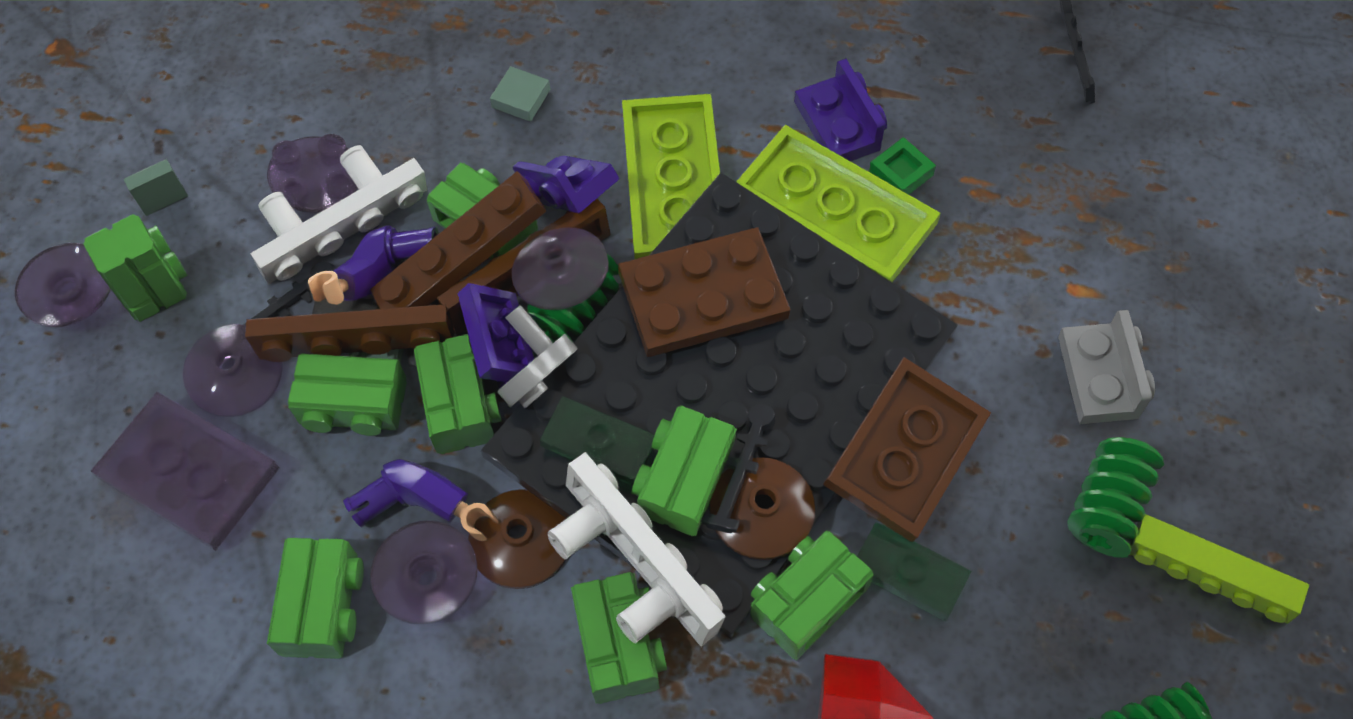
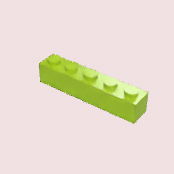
M1147 514L1136 525L1139 532L1137 537L1129 543L1132 549L1129 555L1134 556L1138 562L1145 565H1155L1164 569L1170 576L1176 579H1187L1198 584L1202 590L1208 593H1219L1232 599V602L1240 607L1253 608L1260 611L1274 622H1285L1288 624L1301 614L1310 584Z

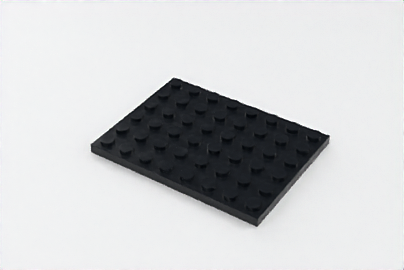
M720 173L650 255L758 227L791 310L789 319L647 358L622 286L576 339L574 344L578 349L542 380L548 389L526 408L522 404L519 405L481 449L482 456L567 519L583 507L565 486L568 464L586 452L596 465L604 464L612 472L619 486L618 491L631 505L632 503H637L639 497L631 494L640 467L642 464L652 467L658 450L652 448L656 430L662 419L672 421L677 407L684 406L704 414L707 418L713 417L734 425L737 429V436V434H749L751 426L748 420V412L750 409L758 404H766L773 408L776 420L774 426L764 431L761 436L768 440L767 446L757 447L753 458H771L784 462L802 475L814 497L815 518L813 527L837 494L824 486L823 483L899 362L905 357L927 371L952 337L958 325L734 180ZM735 436L734 445L729 456L739 458L744 444L738 441ZM725 464V467H724V469H723L722 474L728 469V468H726V464ZM762 494L755 498V503L760 508L769 509L774 505L772 498L768 495ZM709 503V506H708L707 511H706V513H709V514H710V503ZM651 520L652 531L664 545L670 543L679 550L687 563V572L699 586L702 584L707 585L718 596L723 606L722 613L726 616L719 631L731 639L751 612V603L755 600L751 596L752 590L770 572L778 575L787 563L790 553L770 560L748 558L729 548L720 539L716 531L707 528L706 525L701 524L697 535L690 536L672 529L666 524L662 525ZM601 533L594 538L633 567L607 535Z

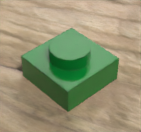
M903 137L870 162L869 172L909 195L934 176L936 165Z

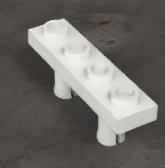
M361 145L348 149L341 155L340 163L359 190L305 222L301 221L282 192H274L262 199L258 205L259 209L278 237L250 254L267 283L270 284L277 279L282 281L293 277L302 269L303 264L318 255L326 256L335 252L341 247L346 238L358 231H370L378 226L388 213L398 207L405 209L418 202L423 193L427 191L425 172L416 159L413 158L389 173L382 175Z
M586 452L568 464L565 486L583 507L548 531V539L553 548L562 558L568 559L601 533L607 535L652 588L617 615V624L625 636L636 644L672 615L680 621L702 647L718 634L726 617L722 613L723 606L718 596L707 585L702 584L699 586L687 572V563L679 550L670 543L664 545L652 531V522L647 513L637 503L629 504L618 491L619 486L616 478L604 464L596 465Z

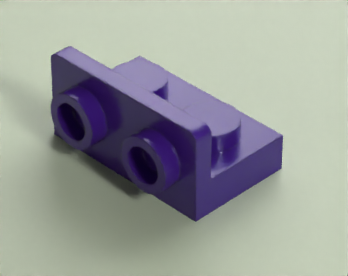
M846 58L837 61L835 77L795 91L794 103L817 143L849 161L881 150L884 130L887 129L886 115L879 104L874 105L867 93V86L862 74L858 71L854 72Z
M570 156L556 157L545 166L519 161L512 167L514 172L518 171L527 179L543 205L575 213L583 211L620 179L610 163Z
M468 283L458 293L479 378L496 380L500 389L534 360L531 347L505 318L519 306L516 293Z

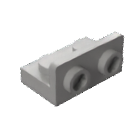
M1117 311L1112 322L1109 324L1062 328L1058 339L1079 424L1139 419L1154 397L1155 383L1151 371L1144 368L1141 357L1143 347L1141 331L1137 326H1133L1129 311Z

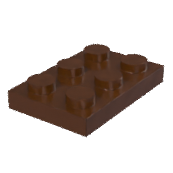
M758 227L618 263V273L647 358L789 319L791 311Z
M903 357L823 485L910 542H913L919 537L991 412Z

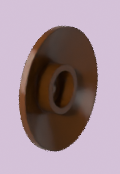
M753 458V462L759 463L758 471L756 474L747 473L730 519L739 520L737 533L733 532L730 534L715 531L729 548L743 556L759 560L776 559L791 553L809 535L815 518L814 497L806 480L791 466L771 458ZM728 468L720 476L710 501V514L717 515L735 469ZM762 494L768 495L772 498L774 505L769 509L760 508L755 503V498Z
M527 489L504 492L485 504L497 517L498 524L487 516L478 518L474 528L480 531L487 540L479 541L469 534L468 546L474 565L486 579L501 587L525 589L542 584L560 570L566 559L562 558L553 548L548 539V531L566 519L564 516ZM514 526H525L527 531L523 537L514 539L508 536L510 529Z

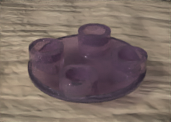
M327 134L323 137L311 136L293 141L284 140L278 142L272 149V159L267 169L268 184L272 193L282 192L295 210L316 213L324 211L356 192L358 187L340 163L341 155L349 149L346 147L345 140L339 135Z

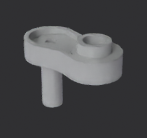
M519 305L505 318L538 357L497 392L510 407L519 401L526 408L548 389L542 380L578 348L566 334L553 343L525 309Z

